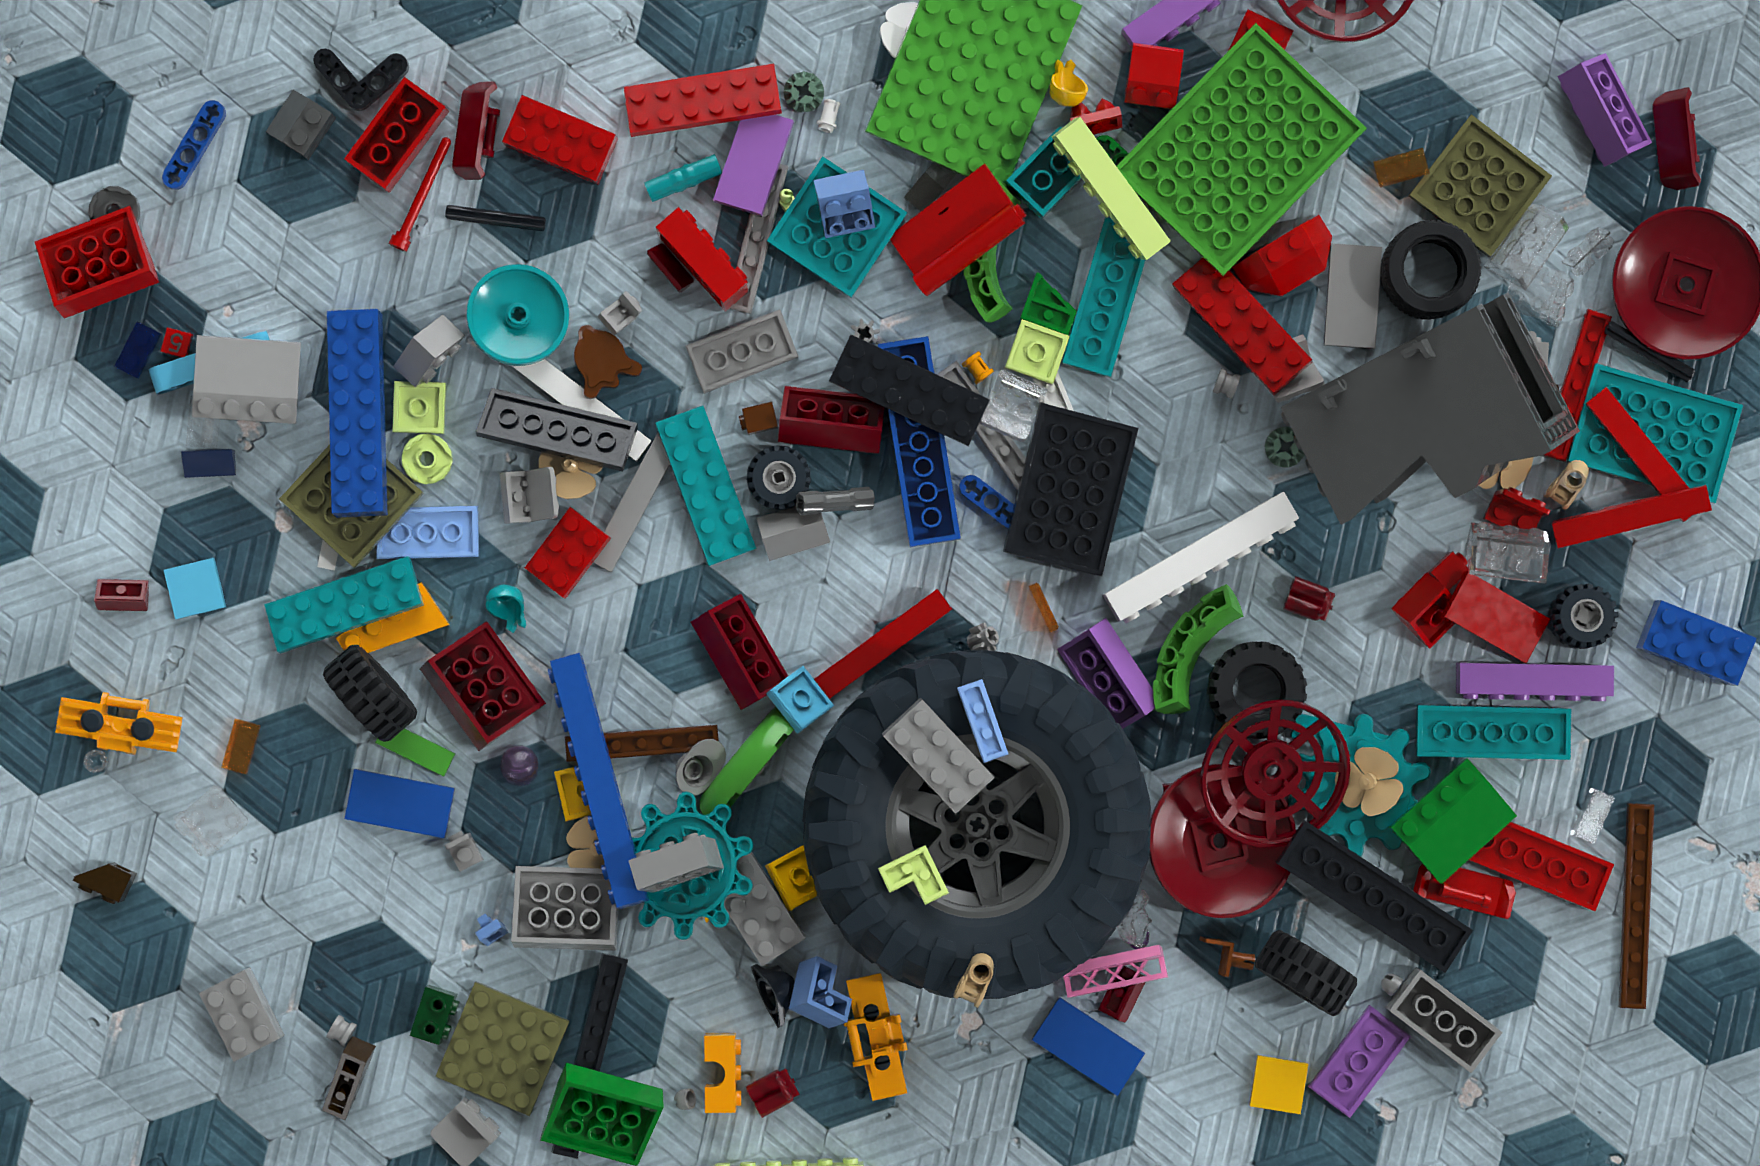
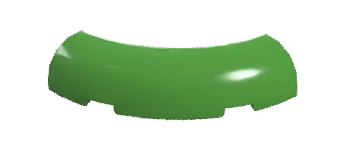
M997 179L1013 204L1020 205L1022 202L1002 181ZM997 245L964 269V277L967 280L971 294L970 297L980 315L989 323L999 320L1012 310V307L1002 293L997 278Z
M1227 584L1214 589L1200 598V602L1189 612L1183 613L1167 635L1157 659L1158 669L1156 680L1153 681V698L1156 711L1163 714H1178L1191 711L1189 685L1193 668L1200 653L1211 638L1231 622L1244 617L1236 595Z
M774 707L704 791L700 798V810L703 815L710 814L719 804H726L731 808L794 731L777 707Z

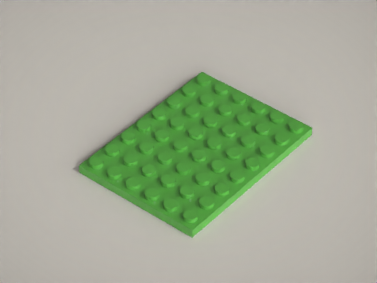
M919 0L865 132L965 177L969 176L983 164H986L995 178L1006 185V180L1013 174L1052 76L1055 73V62L1057 59H1061L1082 5L1071 0Z
M1255 23L1116 167L1135 193L1212 267L1224 276L1367 128Z

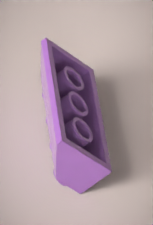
M1606 53L1584 61L1557 76L1561 82L1562 90L1567 94L1572 104L1574 113L1579 117L1584 127L1585 135L1591 140L1596 150V156L1604 167L1652 143Z
M1107 618L1057 649L1079 684L1084 686L1102 702L1122 729L1155 709L1152 687Z

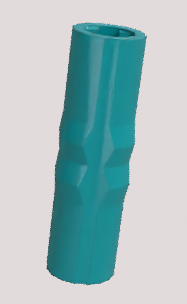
M713 154L691 164H685L681 168L673 169L664 175L644 182L651 201L655 202L722 174V170L716 155Z

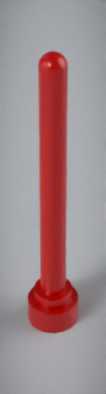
M442 138L400 231H396L395 235L392 234L389 245L404 252L408 251L411 244L409 242L411 238L409 234L451 145L450 138Z

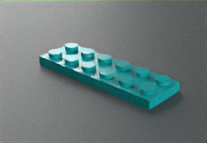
M1105 217L1062 363L1111 378L1146 260H1142L1140 257L1136 259L1128 249L1130 243L1125 237L1121 238L1113 228L1115 225L1114 221L1110 217Z
M702 405L655 422L707 565L711 566L757 549L704 406Z
M407 556L264 605L277 652L281 654L424 606L411 558Z
M1417 705L1416 756L1571 760L1572 709Z

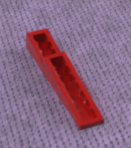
M1707 485L1553 520L1552 527L1557 547L1561 548L1712 511Z
M936 589L814 678V680L829 699L950 612L952 610L951 606L940 591Z

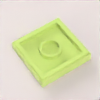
M1022 319L1005 368L1053 385L1070 336Z
M394 381L392 432L444 434L446 383L428 382L426 384L422 382L417 387H414L410 382Z

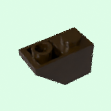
M114 862L76 875L72 881L79 883V889L88 893L93 891L102 894L101 899L115 904L125 900L137 873Z

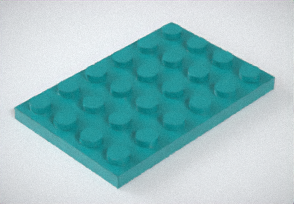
M1595 363L1577 425L1580 432L1574 435L1566 462L1570 463L1573 460H1581L1590 469L1652 486L1585 404L1607 387L1687 486L1694 488L1707 485L1710 502L1716 503L1743 405Z

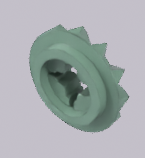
M802 71L793 74L784 86L783 92L786 103L798 112L815 110L821 104L824 97L823 84L814 73ZM809 82L808 91L814 97L805 95L798 101L800 93L795 86L803 88Z
M1290 427L1275 429L1269 434L1265 442V453L1268 459L1279 467H1292L1298 464L1304 456L1303 450H1299L1295 442L1290 447V453L1293 456L1286 451L1279 454L1276 453L1281 448L1279 437L1285 443L1294 440L1295 434Z

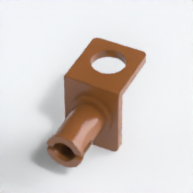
M1200 936L1199 940L1205 943L1223 945L1218 971L1219 975L1229 977L1231 967L1253 970L1254 964L1244 961L1255 962L1254 954L1234 952V943L1230 941Z

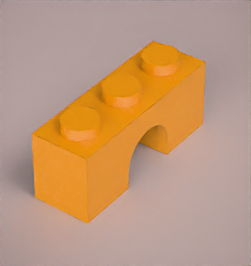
M705 1033L704 1062H717L722 1065L725 1071V1078L720 1083L705 1085V1113H736L737 1106L742 1104L741 1091H737V1080H741V1065H736V1055H741V1039H736V1033Z

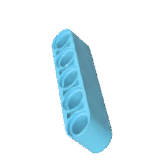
M267 331L243 337L244 339L270 340ZM196 353L148 369L156 394L167 393L194 384Z

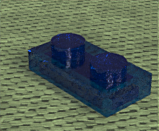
M137 321L114 367L139 379L161 333Z

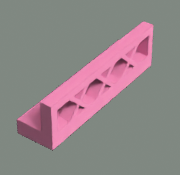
M1154 945L1088 959L1083 964L1077 965L1075 969L1063 977L1067 998L1168 978L1163 949L1160 945ZM1159 959L1161 973L1150 975L1143 970L1149 960ZM1143 962L1140 967L1135 965V963ZM1131 965L1137 969L1132 979L1125 980L1118 975L1123 966ZM1118 967L1115 972L1110 970L1111 968ZM1101 970H1106L1113 975L1105 985H1099L1093 981ZM1141 972L1146 975L1143 977H1138ZM1092 973V975L1090 976V978L1087 977V976L1084 975V974ZM1081 975L1088 980L1083 989L1072 991L1070 977ZM1116 977L1121 980L1113 983ZM1091 982L1096 985L1095 987L1088 988Z

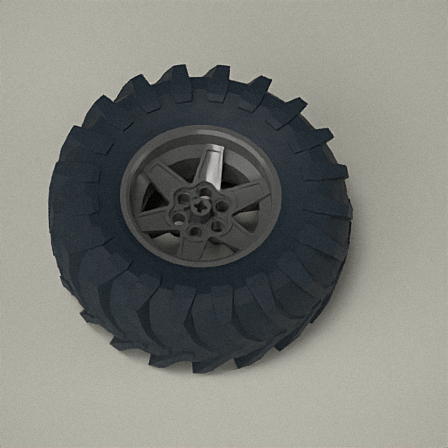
M963 650L928 656L904 665L876 681V683L861 693L839 716L837 722L824 739L813 763L805 792L802 821L804 822V851L817 896L833 924L839 927L846 941L872 964L876 963L883 972L899 982L918 989L924 988L928 992L939 996L954 998L956 987L972 957L976 954L984 953L992 958L994 968L992 979L983 999L1006 998L1026 992L1029 989H1038L1052 984L1075 969L1077 965L1086 962L1103 947L1116 930V927L1122 923L1130 911L1141 884V878L1145 873L1150 853L1151 826L1149 824L1151 821V805L1144 774L1140 771L1141 767L1135 749L1120 724L1115 722L1109 710L1101 701L1066 674L1037 660L1008 652ZM982 679L1008 751V755L999 757L997 760L1009 764L1019 772L992 790H988L985 786L978 793V802L975 805L966 804L959 810L958 820L949 822L945 819L944 814L950 807L939 795L918 791L925 780L886 740L882 733L921 698L976 758L981 757L957 688ZM1034 792L1037 793L1043 813L1042 834L1012 818V815ZM995 799L1001 800L1004 806L1003 810L998 814H994L989 810V803ZM912 815L941 829V834L927 848L939 874L962 858L967 859L976 890L961 889L944 882L949 894L925 905L914 881L889 893L878 868L914 851L909 832V817ZM977 817H980L984 827L973 831V826L969 823L971 820L975 821ZM998 825L1006 826L1008 828L1007 837L997 839L994 836L995 827ZM955 833L961 834L964 837L963 845L958 848L952 847L949 843L950 837ZM979 842H984L989 847L988 853L984 856H978L974 853V847ZM1001 851L1033 858L1021 874L1006 884L1001 885L999 858ZM977 965L975 970L984 973L988 968L985 965Z

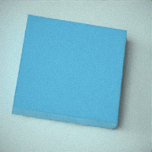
M215 558L164 570L175 619L226 608Z
M804 666L800 667L766 693L797 734L834 706Z

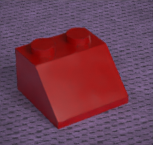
M1133 43L1125 88V102L1172 109L1177 101L1184 50Z
M1427 572L1391 608L1400 621L1429 649L1455 624L1441 616L1452 596L1443 584Z

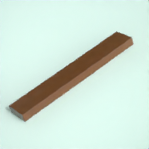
M718 725L604 733L610 759L688 753L695 744L704 739L719 741ZM565 736L567 762L577 761L576 756L571 757L567 742L571 741L570 736Z

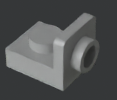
M460 831L448 837L450 843L444 846L446 849H449L460 872L484 860L471 833L464 835Z

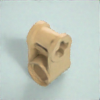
M1573 460L1568 463L1561 474L1550 484L1544 497L1552 498L1562 505L1563 510H1567L1586 483L1589 474L1587 464L1581 460ZM1570 473H1579L1581 478H1574Z
M979 953L972 957L956 987L954 998L958 999L961 997L974 1003L976 1008L980 1006L993 976L994 964L989 955ZM977 965H985L988 970L980 973L975 970V967Z

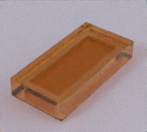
M1423 148L1373 162L1380 188L1430 174Z
M1039 583L1028 586L1048 632L1051 633L1057 630L1059 626Z
M235 718L221 768L242 774L248 773L261 725Z

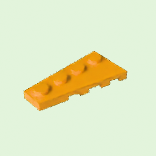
M421 582L418 586L424 606L349 630L336 637L343 650L347 649L350 645H359L367 653H371L449 626L450 624Z

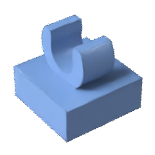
M486 913L477 919L482 928L475 933L486 946L509 933L501 921L498 919L493 921Z

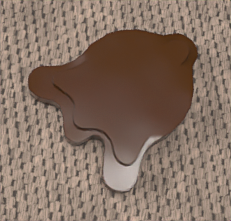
M584 325L579 329V339L575 347L574 361L578 371L585 380L584 396L586 398H596L602 388H617L619 386L618 374L622 373L633 377L641 374L642 365L626 355L622 343L616 336L607 331L597 330L590 325Z

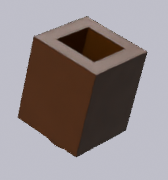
M772 402L743 408V415L739 416L742 431L747 430L748 435L778 428Z

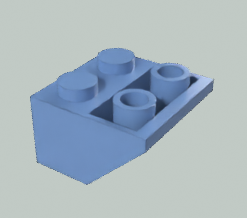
M864 170L814 180L825 238L875 228L870 192Z

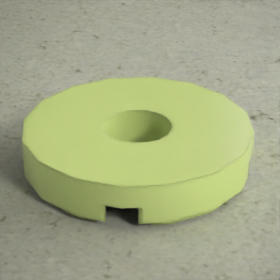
M419 434L408 441L402 452V467L406 474L415 482L434 484L444 479L451 470L453 463L452 451L448 443L439 436ZM424 452H431L434 456V461L430 466H424L420 462V457Z

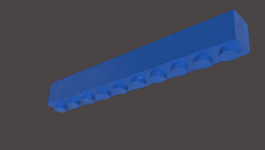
M580 653L550 661L551 668L548 669L551 683H556L558 692L554 693L558 708H563L565 717L561 718L564 731L570 734L571 741L567 743L571 757L576 756L578 766L574 767L577 780L582 781L585 790L581 791L584 805H589L591 815L587 816L591 830H596L598 840H594L597 854L603 855L605 864L601 865L604 879H609L611 889L608 890L610 902L612 905L616 904L618 909L649 901L646 891L637 890L628 861L636 858V850L583 656Z

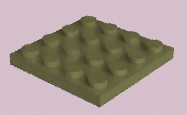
M1471 114L1409 194V197L1437 219L1441 220V222L1452 223L1454 226H1458L1459 229L1464 230L1463 232L1467 233L1472 239L1471 241L1475 243V247L1487 257H1491L1551 179L1552 175Z
M329 444L279 500L355 568L424 493L386 459L388 515L336 518L332 514Z
M476 981L435 1077L530 1116L570 1020Z

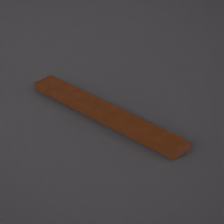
M1627 803L1619 1008L1646 1009L1654 804Z

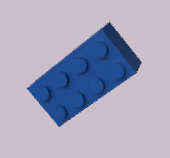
M1656 600L1653 603L1636 648L1730 686H1738L1757 638L1665 601Z

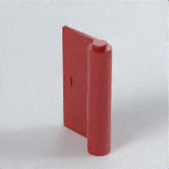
M983 164L898 228L890 241L913 273L912 278L924 295L929 296L1024 225L1025 220L1023 218L1026 217V214L1019 204H1013L988 166Z

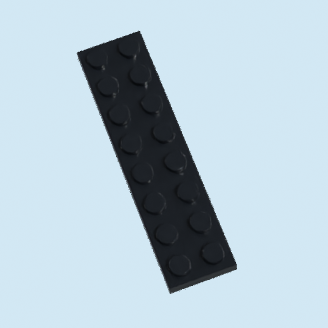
M1305 820L1302 821L1276 861L1278 865L1444 973H1446L1473 931Z

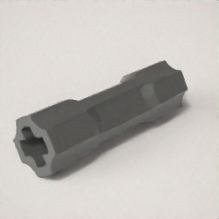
M870 487L828 492H799L796 495V509L801 516L831 511L872 510L875 496Z

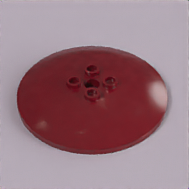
M1694 206L1676 207L1651 216L1628 235L1615 259L1612 272V294L1619 317L1633 337L1647 348L1666 357L1696 360L1726 351L1738 343L1751 330L1760 315V252L1750 235L1738 223L1726 215L1711 209ZM1683 277L1689 278L1692 281L1693 286L1690 291L1681 289L1680 280Z
M1221 764L1208 765L1207 771L1221 769ZM1229 764V767L1238 766V765ZM1199 767L1175 780L1162 794L1154 808L1149 824L1151 826L1149 853L1151 865L1165 891L1186 909L1214 918L1243 916L1267 904L1286 883L1291 872L1278 865L1276 861L1287 845L1257 847L1242 843L1225 833L1211 818L1205 807L1200 783L1202 767ZM1242 777L1228 778L1230 790L1234 797L1237 798L1246 787ZM1219 779L1207 782V789L1215 810L1222 817L1231 804L1223 793ZM1254 795L1243 805L1254 811L1265 812L1264 800ZM1284 798L1275 800V811L1289 807ZM1239 812L1229 824L1233 828L1247 834L1266 836L1265 821L1248 818ZM1293 815L1276 820V835L1296 830ZM1218 833L1222 834L1225 839V843L1221 848H1217L1213 843V838Z

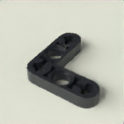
M330 49L318 50L313 58L316 68L348 105L356 111H364L409 71L407 59L402 54L394 53L383 60L362 80L358 81ZM323 55L325 57L331 56L329 59L330 63L335 68L338 64L341 67L332 72L325 64L320 66L322 63L320 58ZM394 60L397 62L402 60L401 67L403 69L401 71L393 70L390 73L393 78L390 80L382 70L386 68L389 72L393 68L392 62ZM345 73L349 76V82L346 86L340 87L336 85L335 79L338 74ZM378 75L384 77L385 84L382 88L374 89L371 86L373 77ZM366 84L368 89L371 92H373L374 95L371 97L369 93H367L362 98L364 100L363 104L360 105L358 102L353 104V102L355 101V98L353 96L356 93L358 95H362L364 92H366V90L363 88V86Z

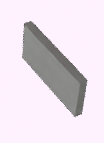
M1331 243L1324 346L1375 349L1382 247Z
M780 309L686 345L704 394L798 358Z

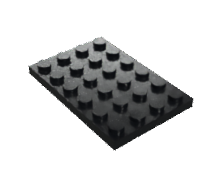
M1039 403L1003 552L1102 576L1139 428Z

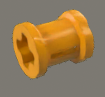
M980 351L961 364L975 378L974 383L976 385L994 372L992 368H988L980 357Z

